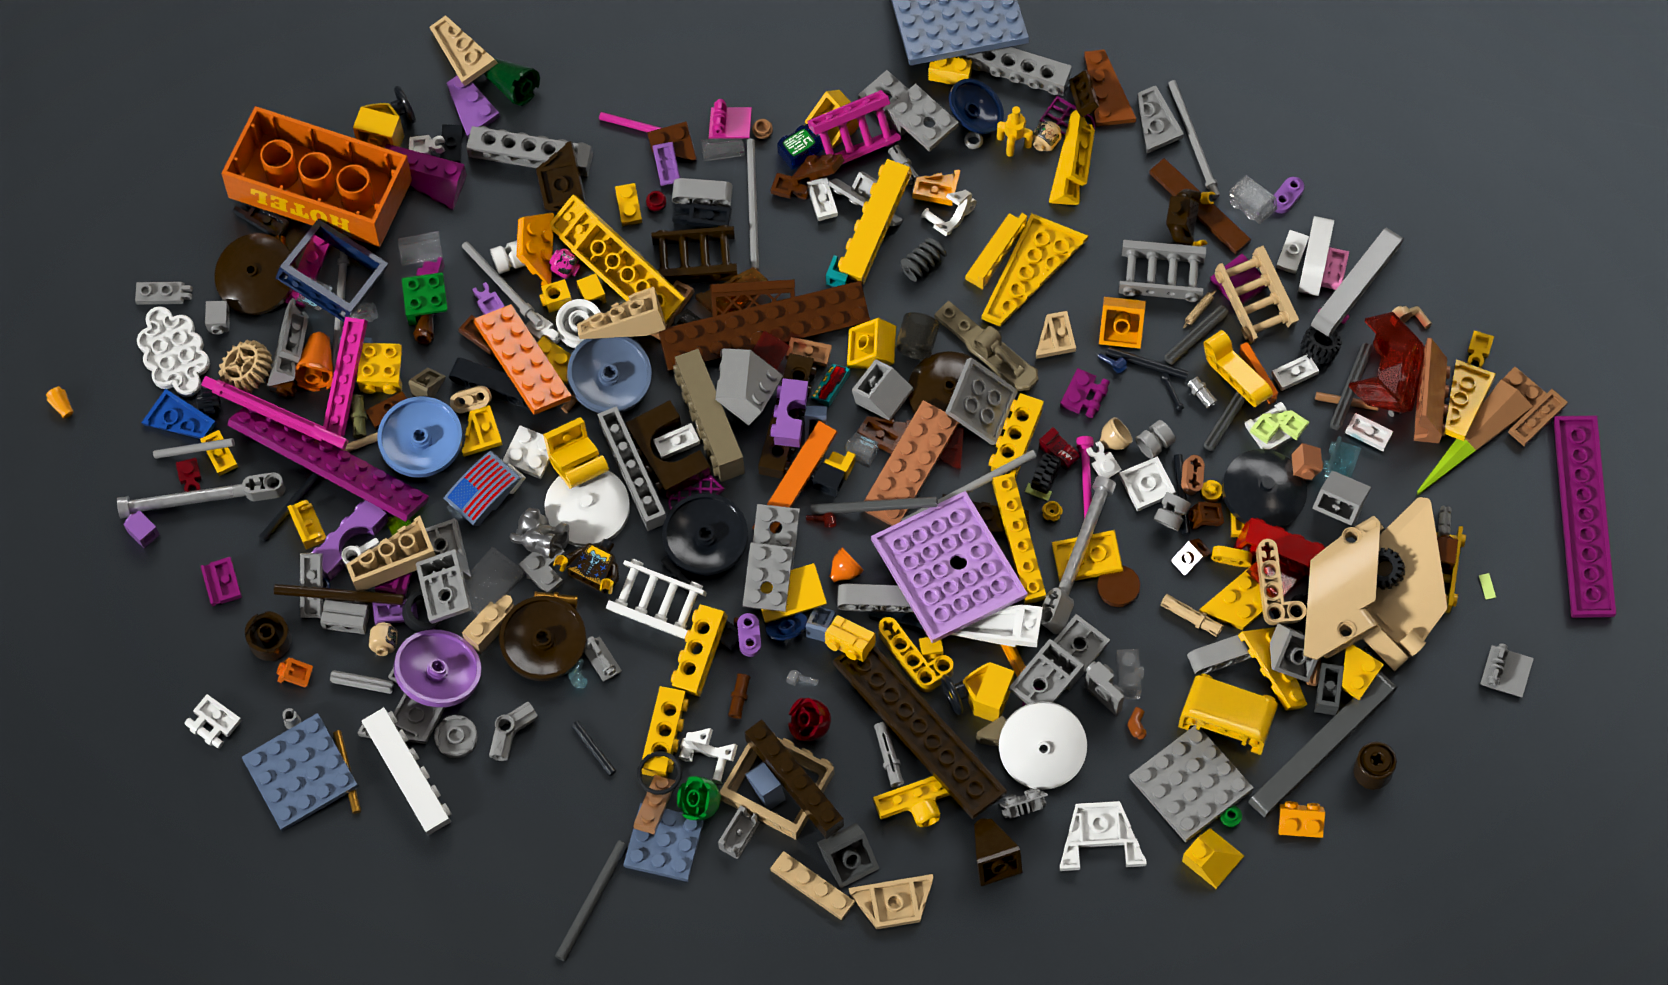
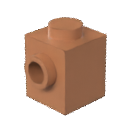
M1302 443L1291 454L1293 475L1312 480L1322 471L1321 448Z

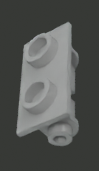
M591 636L586 640L587 644L584 653L603 682L622 671L600 636L597 638Z

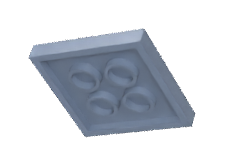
M665 809L655 835L633 828L623 864L624 867L688 882L704 820H689L682 815L684 814L682 812Z

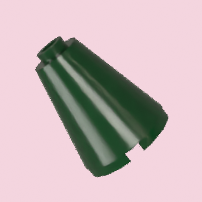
M494 58L498 64L486 71L484 75L513 104L523 106L529 103L535 96L533 93L535 87L539 88L540 85L539 72L531 67Z

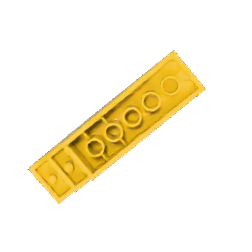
M573 194L550 222L552 231L559 236V239L626 301L629 300L628 296L636 292L655 287L665 324L685 301L686 298L576 195Z

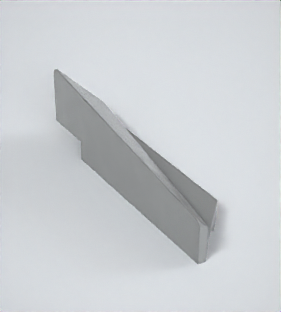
M291 298L285 311L267 386L295 379V363H298L301 358L309 316L305 311H299L295 306L296 300L294 298Z

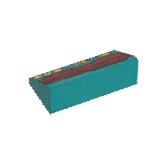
M832 364L811 396V399L829 408L850 376V369Z

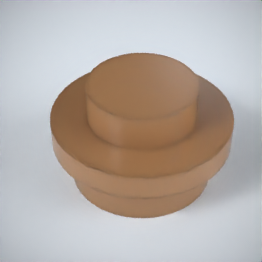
M759 119L753 124L752 131L757 138L766 139L772 134L773 127L768 120Z

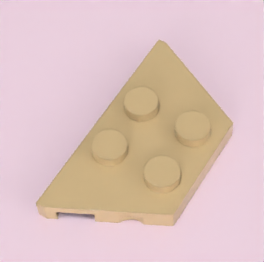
M933 874L849 888V894L876 929L921 922L933 883Z

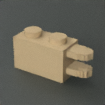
M504 595L495 604L490 602L462 632L464 639L480 654L500 634L504 618L514 607L511 596Z

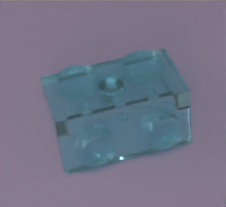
M1338 436L1336 442L1332 441L1328 451L1329 454H1332L1330 461L1325 460L1322 472H1325L1324 480L1326 481L1332 470L1351 478L1361 448L1342 442L1341 436Z

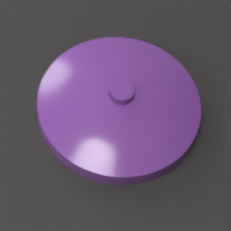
M425 630L413 634L401 644L394 661V675L402 691L416 702L431 707H450L465 701L476 690L481 676V662L473 646L461 636L445 630Z

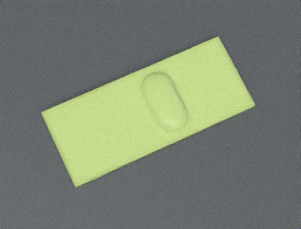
M1028 483L1025 490L1026 493L1046 501L1049 500L1052 491L1044 494L1032 489L1031 483Z
M1490 574L1479 575L1485 599L1496 598Z

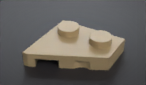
M1068 312L1047 314L1036 351V359L1076 352Z

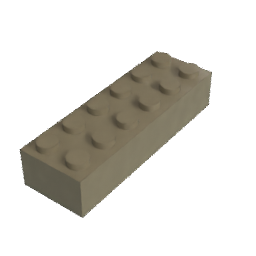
M699 349L676 356V365L673 366L674 377L677 385L681 386L684 403H688L690 409L688 411L692 422L696 423L698 437L700 440H703V448L707 458L711 460L714 476L718 475L720 481L723 482L745 474L743 455L722 405L715 400L716 390Z

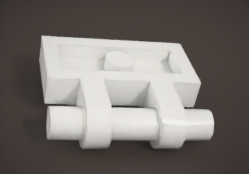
M207 694L193 710L199 716L197 720L194 721L188 718L185 721V725L190 728L193 734L203 737L207 744L210 746L214 745L220 749L224 742L218 736L223 733L229 737L242 720ZM206 722L214 727L211 732L203 727Z

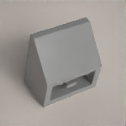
M875 359L854 386L852 393L857 405L890 421L914 389L893 367Z
M1332 470L1321 487L1312 509L1355 526L1372 487Z

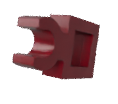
M197 458L176 462L181 485L185 484L184 491L189 492L193 487L197 490H202L197 480L202 479Z

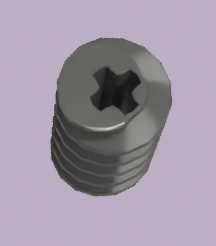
M928 237L925 239V243L919 244L918 248L913 249L912 253H909L906 258L901 260V267L907 277L916 282L915 274L922 277L921 269L928 272L927 264L934 267L933 259L940 262L939 254L945 257L947 253L942 245Z

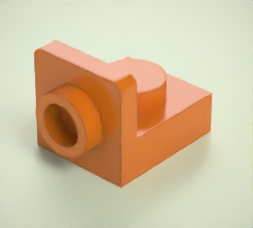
M289 657L278 666L276 674L279 677L277 682L287 681L305 688L308 685L313 666Z

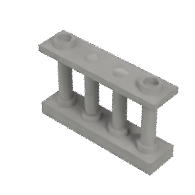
M1123 240L1122 256L1128 258L1126 281H1120L1119 294L1125 296L1141 295L1185 299L1189 302L1201 301L1203 288H1197L1198 264L1205 262L1206 247ZM1137 258H1147L1149 260L1147 283L1134 282ZM1157 260L1169 261L1168 285L1155 284ZM1179 261L1190 263L1188 287L1176 286L1177 264Z

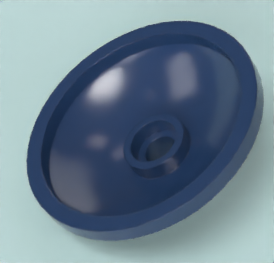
M963 79L958 81L950 90V108L961 125L979 134H989L997 130L998 122L1003 121L1004 110L999 97L989 86L975 79Z

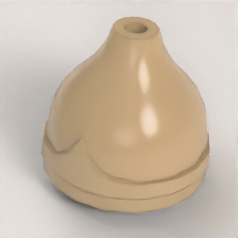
M1113 417L1103 427L1099 441L1103 444L1104 450H1122L1133 442V438L1127 427L1118 418Z

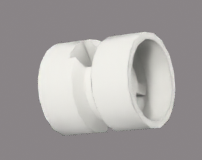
M517 240L507 243L505 248L498 246L490 249L498 274L510 271V267L517 269L526 266L516 257Z

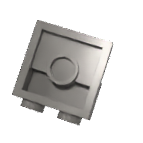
M1094 661L1086 669L1084 687L1117 716L1122 711L1124 693L1119 686L1113 685V670L1106 664L1102 665L1099 661L1097 663Z

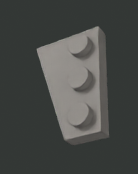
M1156 85L1137 94L1147 153L1184 137L1183 131Z

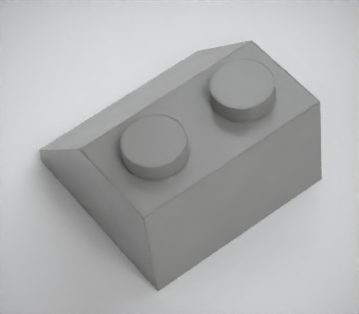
M1279 623L1277 624L1270 641L1272 670L1309 682L1318 660L1303 656L1305 632Z

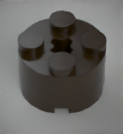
M271 611L259 615L256 614L246 624V641L252 653L259 659L277 661L289 650L292 635L284 618L279 614Z

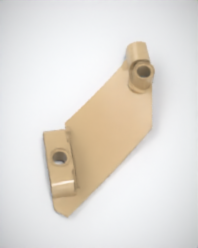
M1375 516L1370 517L1355 527L1346 528L1342 536L1310 560L1303 656L1315 660L1323 656L1330 658L1377 629V623L1366 609L1376 600L1380 534L1384 531V527ZM1352 537L1356 541L1350 543L1346 540V538ZM1347 630L1351 635L1343 636L1340 632Z

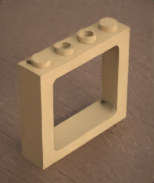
M778 738L799 765L818 774L819 779L816 785L824 793L835 774L833 764L827 759L821 758L820 760L814 757L813 753L805 748L799 749L795 747L794 743L786 738ZM747 744L720 790L721 801L736 809H739L740 805L745 807L749 814H756L759 821L797 840L809 819L802 809L794 822H791L737 793L746 777L745 774L749 772L758 757L750 745Z

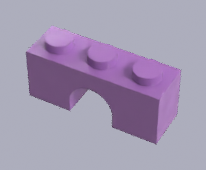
M783 378L782 386L778 385L777 398H780L779 405L774 407V417L777 419L776 424H772L771 437H774L775 445L800 448L803 430L802 420L793 419L788 414L795 408L806 409L808 381Z

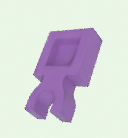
M486 282L483 283V288L485 289L483 292L477 291L476 287L472 289L475 297L480 299L477 303L483 314L505 307L496 292L490 294L489 286Z

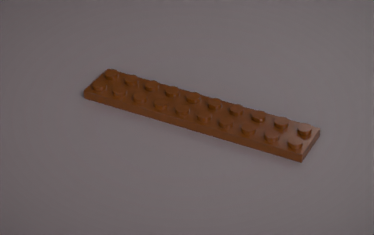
M861 281L668 327L665 330L659 331V337L667 370L669 371L673 370V366L676 365V356L699 349L703 361L706 362L722 358L720 357L722 349L755 350L788 342L791 337L800 339L870 321L862 284Z

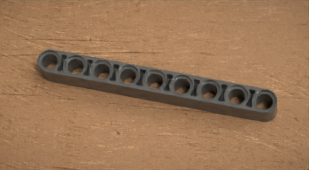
M1380 672L1360 701L1353 698L1258 790L1248 803L1264 818L1269 816L1396 691L1397 686Z

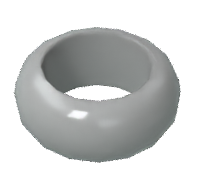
M969 132L964 138V143L970 149H978L982 146L983 137L979 133ZM977 137L979 142L971 144L968 139Z

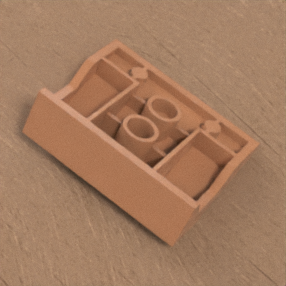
M1427 338L1424 348V362L1419 364L1414 441L1439 443L1441 437L1445 436L1446 424H1443V417L1447 416L1448 405L1444 404V399L1448 398L1449 385H1446V379L1450 377V366H1447V357L1433 339Z

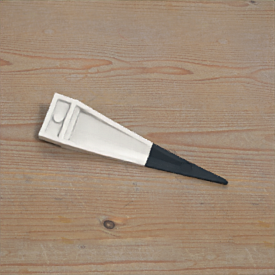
M1030 605L1008 606L951 635L1016 647V645L1037 647L1043 607ZM915 613L869 614V618L881 621L885 617H891L899 625L923 629Z

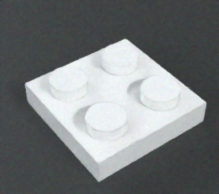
M519 426L503 458L504 463L511 464L518 471L542 479L550 462L543 434Z
M1158 456L1119 472V477L1137 512L1161 502L1166 492L1176 495V491Z

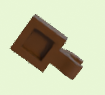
M781 173L776 174L771 187V194L789 199L794 194L801 199H807L809 191H807L808 186L803 184L793 186L790 180L792 176Z

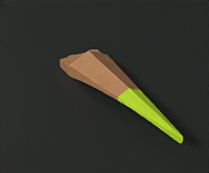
M1514 367L1499 381L1484 401L1465 440L1456 439L1418 489L1417 495L1421 494L1459 463L1521 419L1547 393L1518 368Z

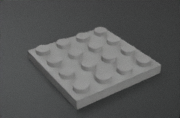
M1196 725L1129 775V779L1185 843L1220 817L1228 808H1231L1245 798L1254 789L1201 728L1200 731L1196 730Z

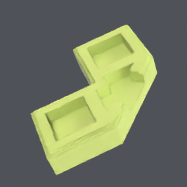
M1292 410L1276 414L1266 413L1260 416L1250 429V433L1268 444L1279 429L1297 440L1309 425V421Z

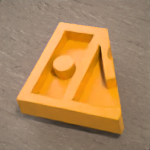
M954 170L953 174L947 175L936 173L932 176L916 177L912 198L952 206L953 202L946 196L949 193L956 192L960 170Z

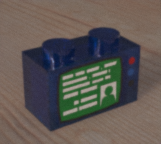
M808 124L799 126L794 133L782 137L777 143L779 155L791 170L804 163L808 156L817 155L824 150L820 134L815 135Z

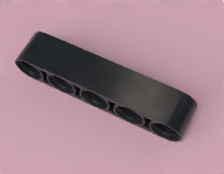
M457 358L449 375L451 381L468 388L485 386L490 390L493 397L530 409L507 373L464 358Z

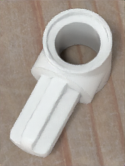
M374 538L360 547L356 545L344 548L342 559L345 567L347 568L346 564L350 562L348 561L349 557H358L368 549L372 550L380 544V541Z

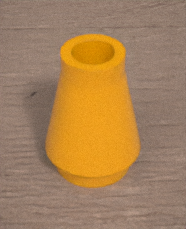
M57 386L47 392V401L64 419L74 413L65 389Z

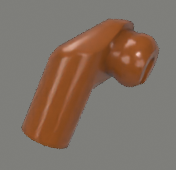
M1135 707L1127 725L1132 736L1141 740L1147 735L1146 729L1143 728L1140 722L1145 711Z

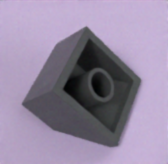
M857 823L836 832L828 839L825 838L817 842L823 858L840 889L879 869L867 837Z

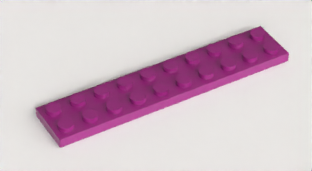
M245 407L229 418L228 426L405 522L428 502L429 496L420 490L407 485L383 470L326 441L316 440Z
M1555 416L1553 421L1571 618L1615 617L1616 606L1597 416Z

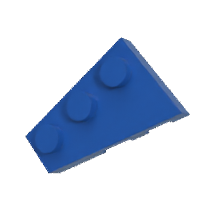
M167 389L163 391L141 422L146 426L198 439L209 435L217 424L215 420Z

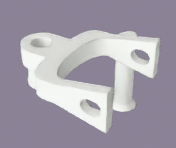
M963 190L947 194L946 197L958 205L950 221L944 222L931 213L929 208L923 211L921 218H926L933 223V228L943 235H950L953 229L961 224L964 216L971 213L977 204V201L972 198V193Z
M711 728L688 732L686 738L682 739L680 745L682 750L679 759L692 762L694 753H702L712 758H718L711 781L715 784H723L721 779L726 761L734 760L738 745L731 744L719 748L710 746L709 742L713 732Z

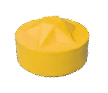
M1215 480L1204 482L1201 489L1202 498L1207 502L1218 501L1222 495L1221 484Z

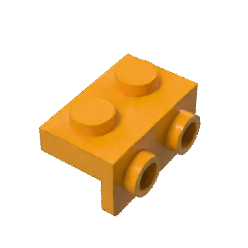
M1286 801L1285 804L1279 805V835L1323 838L1324 807H1320L1318 803H1307V806L1298 805L1297 802Z

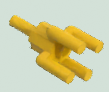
M1018 106L1012 108V113L1008 115L1006 122L1000 121L997 124V139L1000 141L1004 140L1005 134L1008 137L1006 155L1009 157L1014 155L1016 140L1024 137V146L1026 148H1031L1033 142V131L1025 128L1026 120L1023 114L1020 113Z

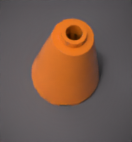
M316 332L310 335L302 351L301 358L295 365V380L299 387L309 391H320V388L323 387L329 389L334 375L330 338L323 332Z

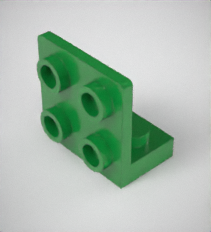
M443 273L402 278L405 311L409 326L417 325L416 317H420V315L446 312L448 310Z

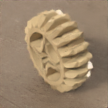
M246 340L244 343L239 342L237 347L233 346L230 352L227 351L228 355L222 358L223 363L219 365L221 370L218 373L221 381L245 392L252 393L254 388L259 389V385L265 383L264 379L269 377L268 372L272 369L271 364L273 361L271 359L272 355L263 344L255 340Z

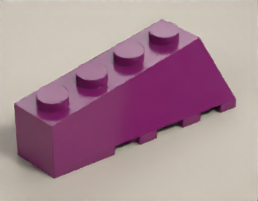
M386 144V149L407 155L412 177L410 186L414 187L416 191L423 192L433 200L440 201L451 210H454L467 176L464 164Z

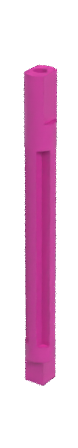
M207 376L203 379L201 385L212 390V393L321 442L326 441L345 450L349 440L328 431V428L221 380L216 381Z

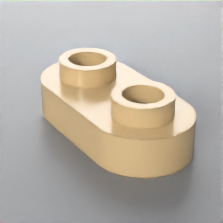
M485 386L472 387L456 392L450 399V406L457 413H465L485 407L490 403L492 395ZM479 393L484 394V399L479 397ZM463 398L465 400V404H461L459 399Z

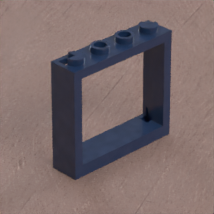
M318 219L279 267L276 279L344 322L345 317H351L384 275L388 263L381 257L368 251L364 246L349 239L345 234L338 232L329 224ZM315 235L373 271V274L350 303L291 266Z

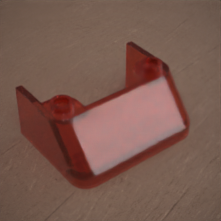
M1394 312L1365 318L1364 322L1376 333L1373 341L1374 349L1382 356L1377 377L1351 382L1348 387L1368 406L1399 413L1410 412L1414 406L1423 368L1424 344Z

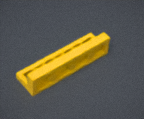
M1010 213L1007 215L966 274L965 280L981 289L986 286L1022 234L1027 223L1026 214L1021 213L1019 218Z

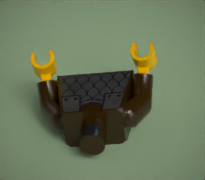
M1183 189L1177 196L1170 197L1166 225L1175 242L1190 246L1207 245L1206 240L1194 241L1193 237L1199 207L1198 201L1200 200L1202 204H1213L1214 202L1209 200V195H1215L1214 192L1201 193L1196 190Z

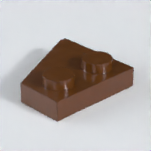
M842 154L808 156L791 177L792 185H799L803 178L809 177L810 181L822 176L834 174L844 162Z

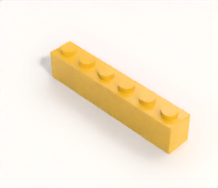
M890 159L886 160L885 165L882 164L878 172L879 179L871 187L870 194L872 195L869 201H865L861 220L858 219L854 226L855 234L853 238H849L846 244L847 252L844 257L840 258L838 263L839 272L848 274V279L856 282L861 281V284L865 283L912 175L909 166Z

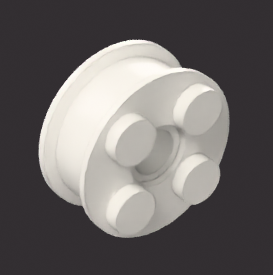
M576 299L564 304L556 316V325L560 339L566 345L576 348L584 339H579L578 329L575 324L599 313L598 307L584 299Z

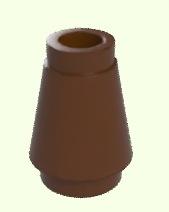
M433 314L421 315L413 333L416 342L429 344L434 338Z

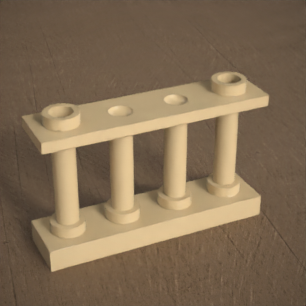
M1264 245L1256 248L1252 254V259L1227 270L1223 263H1221L1215 269L1216 280L1219 284L1222 283L1243 327L1241 328L1242 334L1246 340H1249L1250 344L1257 340L1258 336L1256 333L1281 322L1283 324L1286 323L1289 328L1296 325L1299 321ZM1253 267H1259L1262 273L1261 278L1234 288L1229 277ZM1263 285L1268 286L1271 292L1269 297L1243 307L1238 296ZM1271 304H1277L1280 311L1279 315L1252 326L1248 314Z

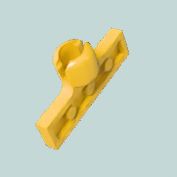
M932 776L873 797V803L880 819L904 811H910L917 826L927 827L940 819L941 813L936 801L950 794Z

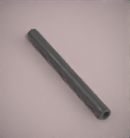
M922 497L811 504V514L938 507V498Z
M618 840L558 949L555 955L558 959L566 960L628 846L626 843Z

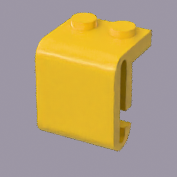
M581 417L543 434L550 463L570 489L609 471L604 456L598 457V449L588 438L585 422Z

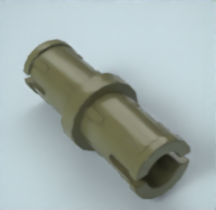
M353 395L351 401L352 414H350V420L353 424V438L361 439L367 436L365 427L367 414L364 410V396Z

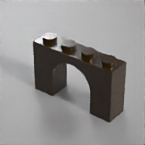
M670 400L625 423L640 459H644L646 463L644 467L648 475L654 476L657 490L659 493L663 492L666 498L711 475L710 465L701 450L676 462L662 461L653 454V439L681 426L680 416Z

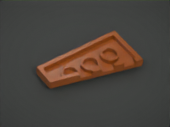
M1105 49L1085 51L1086 70L1091 77L1099 107L1093 112L1095 127L1136 122L1135 114Z

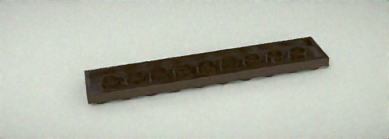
M876 646L872 648L864 662L858 659L852 660L845 653H842L833 660V665L972 819L1006 795L1007 790Z

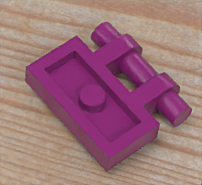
M1077 368L1060 406L1077 414H1080L1082 408H1086L1088 410L1085 415L1093 418L1095 412H1098L1101 407L1100 402L1102 398L1108 393L1110 381L1102 379L1101 383L1097 385L1095 384L1096 375ZM1090 392L1095 393L1093 400L1087 399Z

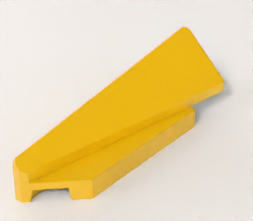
M1077 110L1070 114L1049 198V203L1078 205L1080 202V185L1087 184L1095 130L1092 124H1087L1085 118L1081 117Z

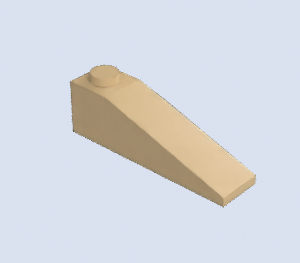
M655 287L636 292L628 296L629 300L621 305L618 303L611 305L612 309L606 313L599 312L578 323L579 339L647 336L665 330V320Z

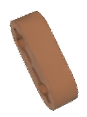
M1191 455L1183 462L1181 487L1188 495L1196 494L1203 487L1205 465L1203 459L1198 455Z

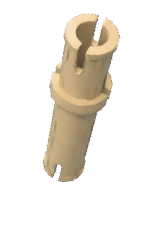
M1166 594L1160 606L1190 621L1196 628L1206 630L1215 637H1218L1224 626L1209 618L1206 613L1196 611L1169 594Z

